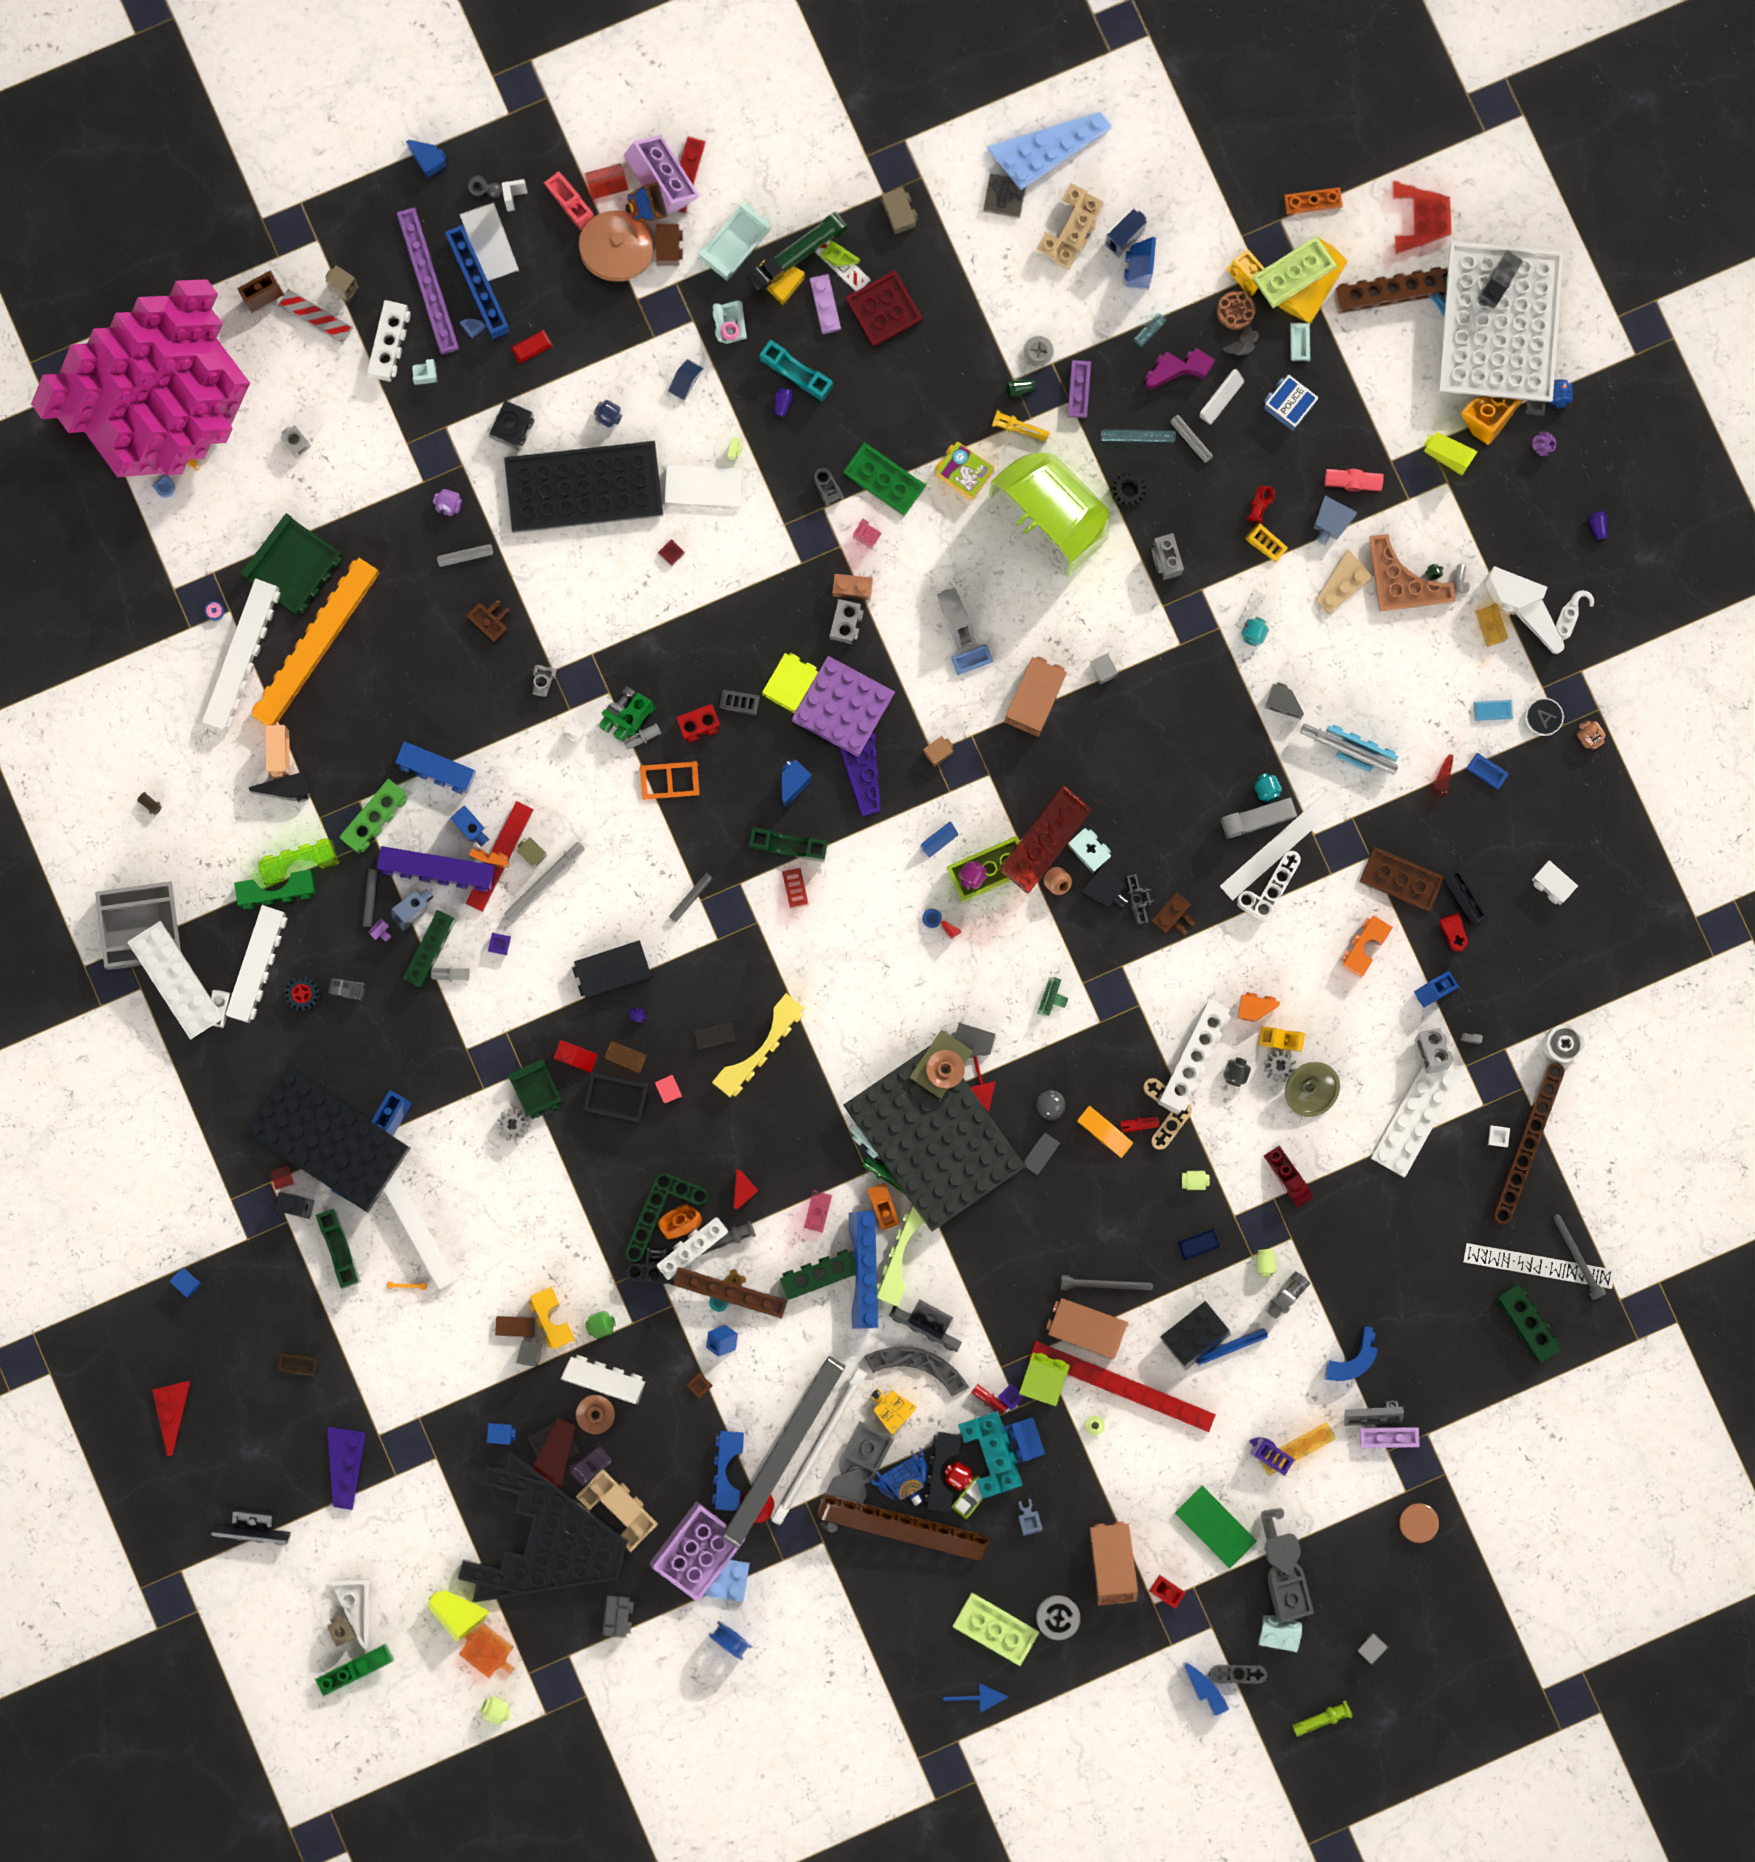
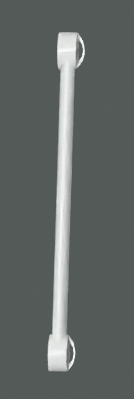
M858 1368L853 1371H856L851 1381L849 1377L850 1386L784 1502L775 1507L778 1510L774 1517L772 1512L771 1518L774 1523L781 1525L804 1480L853 1394L864 1379L865 1371Z

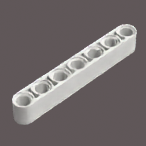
M396 1170L384 1191L436 1285L441 1290L457 1281Z

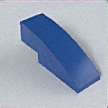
M1187 1662L1183 1663L1198 1699L1201 1701L1207 1698L1215 1716L1230 1710L1215 1685L1198 1669Z

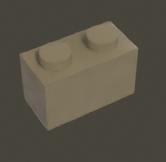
M903 187L881 196L894 234L916 227L918 217L915 209L911 210L909 205L911 203L910 195L908 192H904Z
M337 265L334 269L331 268L325 276L329 290L347 302L350 301L359 288L355 277Z

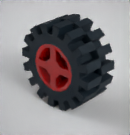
M300 976L288 982V986L284 990V997L291 1008L300 1012H308L316 1007L315 1005L319 1003L321 994L319 987L312 979Z

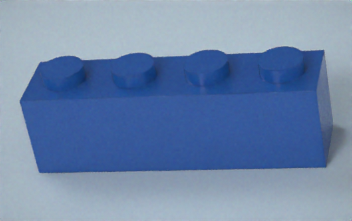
M407 742L403 743L395 762L399 766V770L406 773L413 771L417 773V777L423 780L430 778L434 780V784L441 787L445 785L450 786L453 792L461 795L463 792L468 794L476 775V771L472 768Z

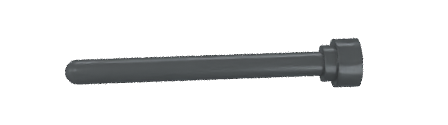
M1558 1214L1554 1215L1553 1219L1590 1287L1589 1295L1591 1299L1595 1300L1605 1295L1604 1288L1597 1285L1561 1216Z
M1061 1275L1060 1290L1069 1291L1073 1287L1152 1290L1153 1284L1150 1282L1073 1279L1069 1275Z

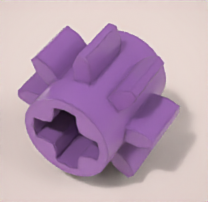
M1540 432V436L1534 437L1532 446L1536 453H1540V456H1549V452L1555 450L1556 440L1552 437V434Z

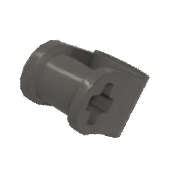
M826 468L818 469L815 472L814 482L825 505L829 506V503L839 498L843 499V494L830 471ZM820 474H825L828 480L820 482L817 477Z

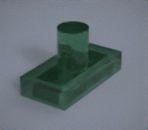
M1049 977L1037 1014L1050 1016L1053 1004L1062 1008L1066 1007L1068 997L1057 994L1061 979Z

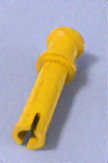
M997 410L992 424L993 427L999 426L1007 429V432H1012L1013 430L1045 443L1050 431L1016 420V417L1013 415L1010 417L1002 414L999 410ZM1023 427L1038 432L1039 434L1024 430Z

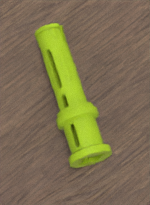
M1343 1701V1704L1334 1708L1329 1707L1322 1714L1294 1724L1293 1728L1298 1737L1326 1724H1337V1721L1341 1719L1351 1718L1352 1714L1347 1702Z

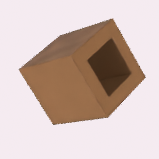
M941 736L924 748L923 753L935 767L953 754L952 748L954 746L948 738L944 739Z

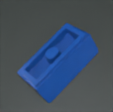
M949 821L921 844V849L929 858L958 836V832L952 822Z

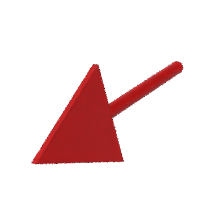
M974 1056L973 1060L980 1085L970 1088L983 1107L989 1112L996 1081L983 1084L977 1056Z

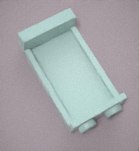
M742 202L739 205V209L705 248L702 247L698 252V258L726 281L730 279L771 231L769 220L764 216H758L755 213L756 210L751 205H745Z

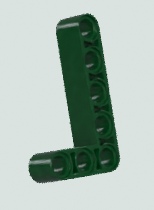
M667 1173L657 1175L625 1253L627 1259L634 1263L642 1260L669 1194L701 1206L708 1201L707 1191L702 1187ZM661 1177L669 1178L670 1182L667 1187L659 1185ZM680 1184L687 1186V1192L683 1195L678 1194L676 1190ZM698 1191L705 1193V1199L702 1202H697L694 1198L695 1193ZM660 1195L662 1197L661 1204H652V1197ZM646 1213L654 1214L655 1219L652 1223L644 1221ZM641 1230L647 1233V1238L644 1241L637 1239V1233ZM633 1248H637L640 1251V1256L637 1259H631L629 1256V1252Z

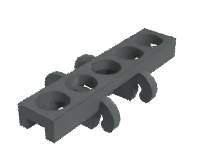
M1128 875L1125 877L1128 888L1127 893L1130 895L1131 909L1134 911L1137 925L1147 923L1149 921L1145 906L1147 904L1151 905L1154 902L1149 895L1151 889L1146 887L1143 890L1139 886L1137 875ZM1130 878L1134 879L1133 885H1131ZM1141 893H1145L1147 901L1142 902ZM1134 896H1137L1139 898L1138 903H1135L1133 901ZM1139 915H1143V917H1144V920H1143V921L1140 920V916H1139Z

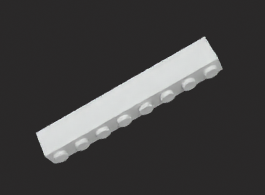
M258 579L254 580L202 720L203 723L224 731L231 728L234 721L232 715L234 710H238L241 699H239L240 694L245 691L247 681L245 680L247 675L252 673L254 667L252 661L254 656H258L261 648L259 646L261 638L264 639L267 633L265 626L267 621L272 619L274 602L277 603L280 598L277 586Z

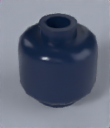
M607 399L603 402L599 401L593 412L595 420L608 428H611L614 424L618 425L623 416L620 414L621 407Z

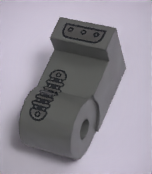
M330 978L327 994L363 1001L366 984Z

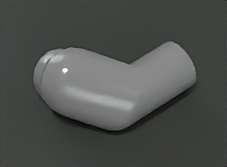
M1458 564L1455 574L1456 587L1459 592L1467 593L1469 592L1470 584L1464 582L1466 566Z

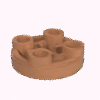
M1233 291L1225 294L1217 306V316L1220 322L1229 329L1238 330L1245 328L1251 323L1255 314V305L1252 299L1243 291Z
M1417 1503L1403 1510L1399 1519V1526L1402 1535L1408 1540L1423 1543L1435 1536L1439 1527V1520L1431 1507Z

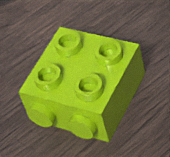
M1033 1353L1019 1394L1056 1406L1070 1365L1059 1359L1048 1358L1042 1353Z

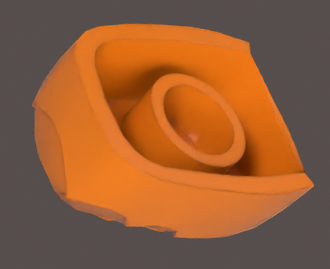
M684 1204L665 1214L658 1224L667 1239H674L687 1235L699 1228L702 1218L697 1209Z

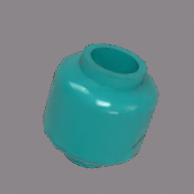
M1259 617L1248 619L1241 631L1243 641L1255 647L1263 644L1269 632L1268 626L1265 625L1266 621Z
M1267 773L1260 775L1257 778L1258 781L1254 784V789L1259 799L1267 803L1279 799L1282 787L1277 777Z

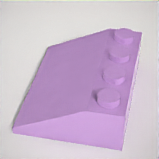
M696 1501L650 1561L649 1565L698 1602L739 1548L721 1539L728 1525Z

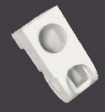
M220 990L212 991L211 999L224 1018L212 1026L222 1028L225 1026L227 1019L225 1014L232 993Z

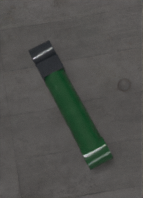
M837 212L829 214L821 224L775 257L771 256L762 263V266L753 269L747 275V279L759 293L763 292L771 284L784 277L785 272L832 238L842 235L848 228L847 224Z

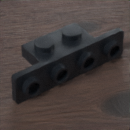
M920 1299L912 1314L896 1306H893L889 1314L895 1322L905 1324L912 1331L925 1335L930 1341L942 1344L949 1351L958 1352L962 1344L961 1341L946 1334L954 1317Z
M234 1508L232 1525L214 1523L211 1529V1536L283 1545L288 1544L291 1532L272 1530L273 1512Z

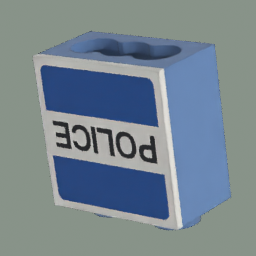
M1288 375L1286 379L1281 378L1275 387L1278 389L1274 394L1270 392L1265 398L1264 402L1266 404L1264 409L1294 431L1317 403L1318 397Z

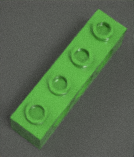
M387 779L339 838L358 854L361 851L364 853L370 846L369 841L373 837H378L383 829L381 827L384 823H389L394 818L395 810L398 807L402 808L408 795L390 779ZM386 798L392 799V805L387 808L383 807V801ZM373 813L380 814V819L377 822L370 821ZM361 828H367L368 830L367 835L364 837L358 836V831Z

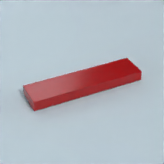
M688 136L680 165L694 186L706 141ZM688 205L680 209L678 212L686 214Z

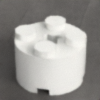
M1563 1024L1556 1026L1546 1034L1543 1041V1049L1546 1056L1551 1061L1562 1065L1577 1060L1585 1048L1582 1032L1573 1025ZM1563 1041H1567V1043H1566V1046H1567V1047H1565V1048H1562V1047H1561V1045H1562L1561 1042H1563Z

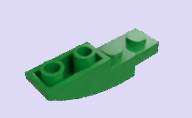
M386 1643L315 1678V1681L322 1695L325 1696L395 1660Z

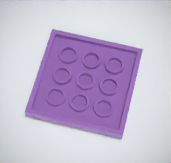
M828 656L794 714L792 722L859 757L893 698L895 691Z

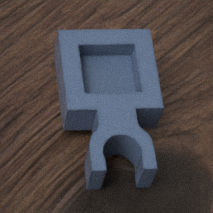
M1028 1499L1029 1507L1027 1508L1022 1506L1021 1501L1018 1502L1019 1509L1024 1514L1018 1517L1023 1536L1042 1531L1038 1511H1031V1499Z

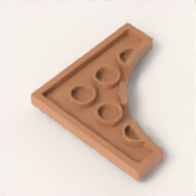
M1389 534L1369 537L1379 612L1455 603L1453 583H1438L1417 577L1416 574L1404 567L1397 559L1390 543Z

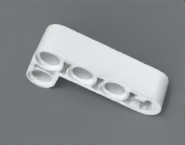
M1295 851L1287 852L1282 857L1262 895L1259 897L1250 891H1244L1237 898L1238 907L1258 919L1268 918L1300 863L1299 854ZM1292 856L1295 863H1292L1287 869L1285 868L1289 861L1287 858ZM1277 873H1284L1287 878L1286 881H1279ZM1269 889L1276 890L1277 897L1270 898L1267 891ZM1243 896L1250 897L1251 904L1244 905L1241 898ZM1260 905L1267 907L1268 913L1266 915L1259 913L1258 907Z

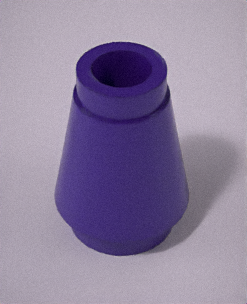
M778 388V391L775 392V415L785 417L794 397L792 396L793 391Z
M1605 511L1589 514V522L1596 540L1608 538L1607 515L1605 516Z

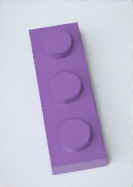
M1072 360L1068 406L1069 418L1087 419L1091 362Z

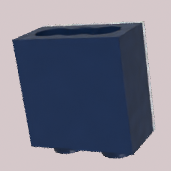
M1132 207L1105 234L1104 244L1119 257L1145 232L1146 216L1141 211L1137 212Z

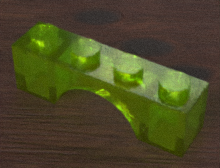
M324 838L316 841L317 844L312 846L304 844L299 846L298 850L292 852L291 849L281 851L280 855L275 857L272 855L262 857V861L258 862L263 883L268 886L285 881L287 869L298 860L313 861L321 869L340 864L334 842Z

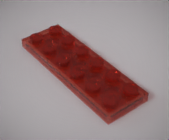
M1063 785L998 870L1026 894L1030 893L1093 809Z

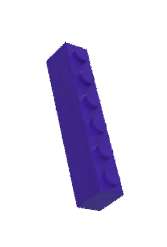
M385 846L380 848L377 869L382 871V875L393 876V874H399L400 878L409 880L412 877H417L419 881L430 883V880L438 881L437 884L449 886V883H452L461 889H467L470 886L475 887V890L479 892L492 890L496 867L490 864Z

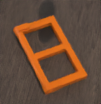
M697 761L640 765L642 800L700 795ZM692 767L694 791L673 792L671 769ZM666 769L668 793L648 794L646 770Z

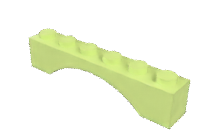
M912 1206L911 1211H906L903 1221L906 1224L904 1229H899L896 1240H899L897 1247H892L889 1258H892L889 1266L885 1264L881 1274L885 1276L882 1284L879 1282L877 1284V1299L896 1307L899 1306L905 1291L901 1270L904 1249L914 1231L924 1223L914 1206Z

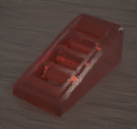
M1449 754L1446 756L1431 788V791L1441 796H1446L1448 792L1453 755Z
M801 868L782 871L790 909L809 905ZM798 874L799 878L787 879V876ZM800 881V885L789 887V883ZM796 889H801V890H802V892H799V893H794V894H791V893H790V891H792V890H796ZM803 896L801 900L792 901L794 897Z

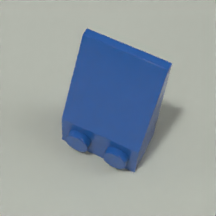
M1156 237L1132 244L1130 251H1126L1125 262H1129L1128 269L1124 270V280L1127 281L1126 287L1149 289L1153 276Z

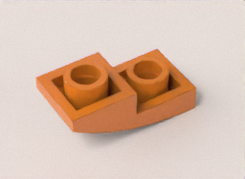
M472 848L468 854L471 858L481 863L494 865L495 867L509 868L511 866L507 861L508 857L501 852L498 854L492 852L489 858H487L488 853L480 848L477 851Z

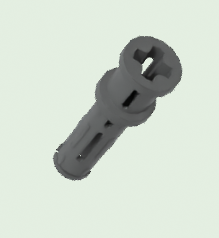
M749 1220L747 1224L737 1228L735 1226L732 1227L731 1231L701 1255L734 1242L739 1244L741 1240L751 1236L756 1237L751 1221Z

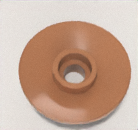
M941 1050L929 1058L926 1065V1073L931 1083L935 1086L948 1089L960 1083L965 1073V1066L958 1054L950 1050ZM942 1067H946L948 1069V1072L946 1074L942 1073Z
M588 1396L577 1407V1422L587 1433H603L614 1422V1407L603 1396ZM594 1411L599 1412L598 1418H593L592 1413Z

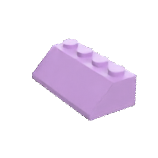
M662 135L635 141L625 152L624 157L642 186L645 187L647 194H652L655 184L658 183L667 215L676 213L699 197V194Z

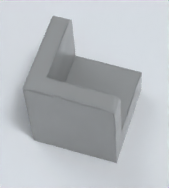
M1104 654L1090 662V666L1100 685L1118 675V671L1109 654Z
M1370 1633L1365 1643L1358 1649V1652L1370 1664H1373L1388 1647L1374 1633Z

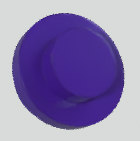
M637 1007L629 1009L630 1019L640 1023L647 1019V1015L644 1014L645 1010Z

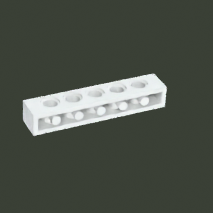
M1211 999L1208 1000L1158 1102L1159 1105L1177 1114L1181 1110H1186L1190 1102L1187 1100L1189 1093H1194L1198 1085L1195 1081L1198 1076L1202 1077L1206 1069L1204 1062L1206 1059L1210 1060L1214 1052L1212 1046L1214 1042L1218 1043L1222 1036L1220 1029L1222 1025H1227L1231 1017L1228 1015L1229 1008ZM1209 1019L1215 1020L1217 1027L1211 1028L1207 1021ZM1199 1037H1207L1209 1043L1207 1045L1201 1044ZM1192 1053H1197L1200 1056L1199 1062L1192 1060ZM1184 1070H1189L1192 1073L1191 1079L1183 1076ZM1175 1087H1181L1184 1095H1176Z

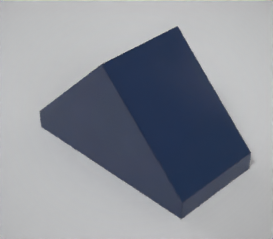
M687 359L676 371L668 392L685 401L704 368Z

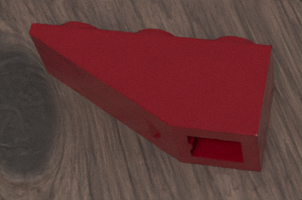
M1280 1146L1263 1155L1296 1208L1313 1198L1309 1186Z

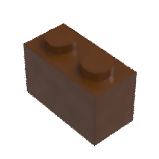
M656 224L657 266H679V260H683V248H679V241H683V230L679 229V224Z
M271 270L237 288L251 313L285 295Z

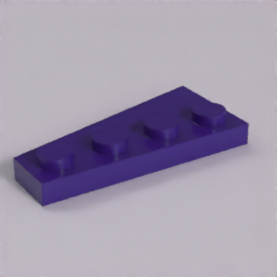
M873 733L859 757L839 747L861 817L880 812L881 810L875 733Z
M327 1427L333 1507L353 1510L366 1433Z

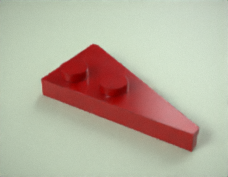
M190 1381L152 1390L167 1456L173 1455Z

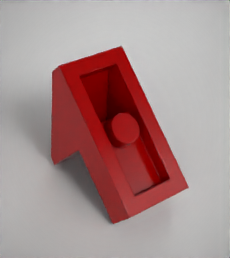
M1161 1575L1157 1577L1149 1592L1175 1609L1186 1593Z

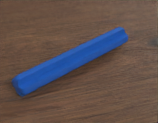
M1260 1329L1218 1346L1196 1363L1197 1365H1202L1268 1338L1267 1331Z

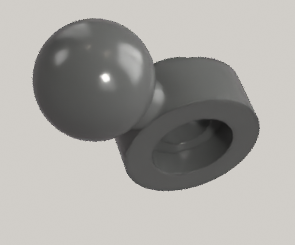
M479 175L471 177L468 181V189L475 196H480L487 192L490 197L497 198L502 193V188L499 184L491 183L487 185L485 179ZM479 182L480 186L474 187V183Z

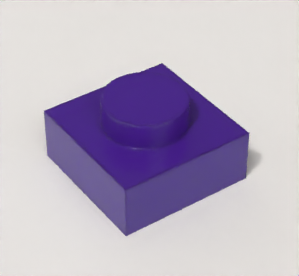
M492 933L488 952L507 956L511 936Z
M1012 1383L998 1395L1011 1410L1025 1396L1019 1394L1020 1391Z

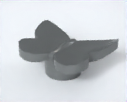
M1247 325L1240 339L1224 347L1222 350L1226 353L1247 355L1255 348L1253 343L1257 341L1259 334L1257 331H1253L1250 325Z

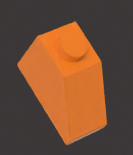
M885 1183L868 1188L867 1192L881 1231L899 1225L900 1223Z

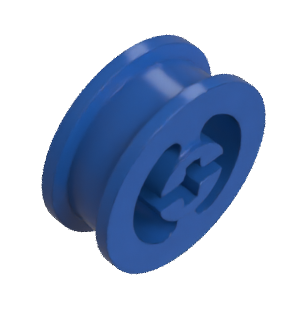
M718 1620V1627L713 1633L709 1632L708 1636L742 1661L744 1659L742 1655L748 1648L751 1649L753 1646L736 1631Z

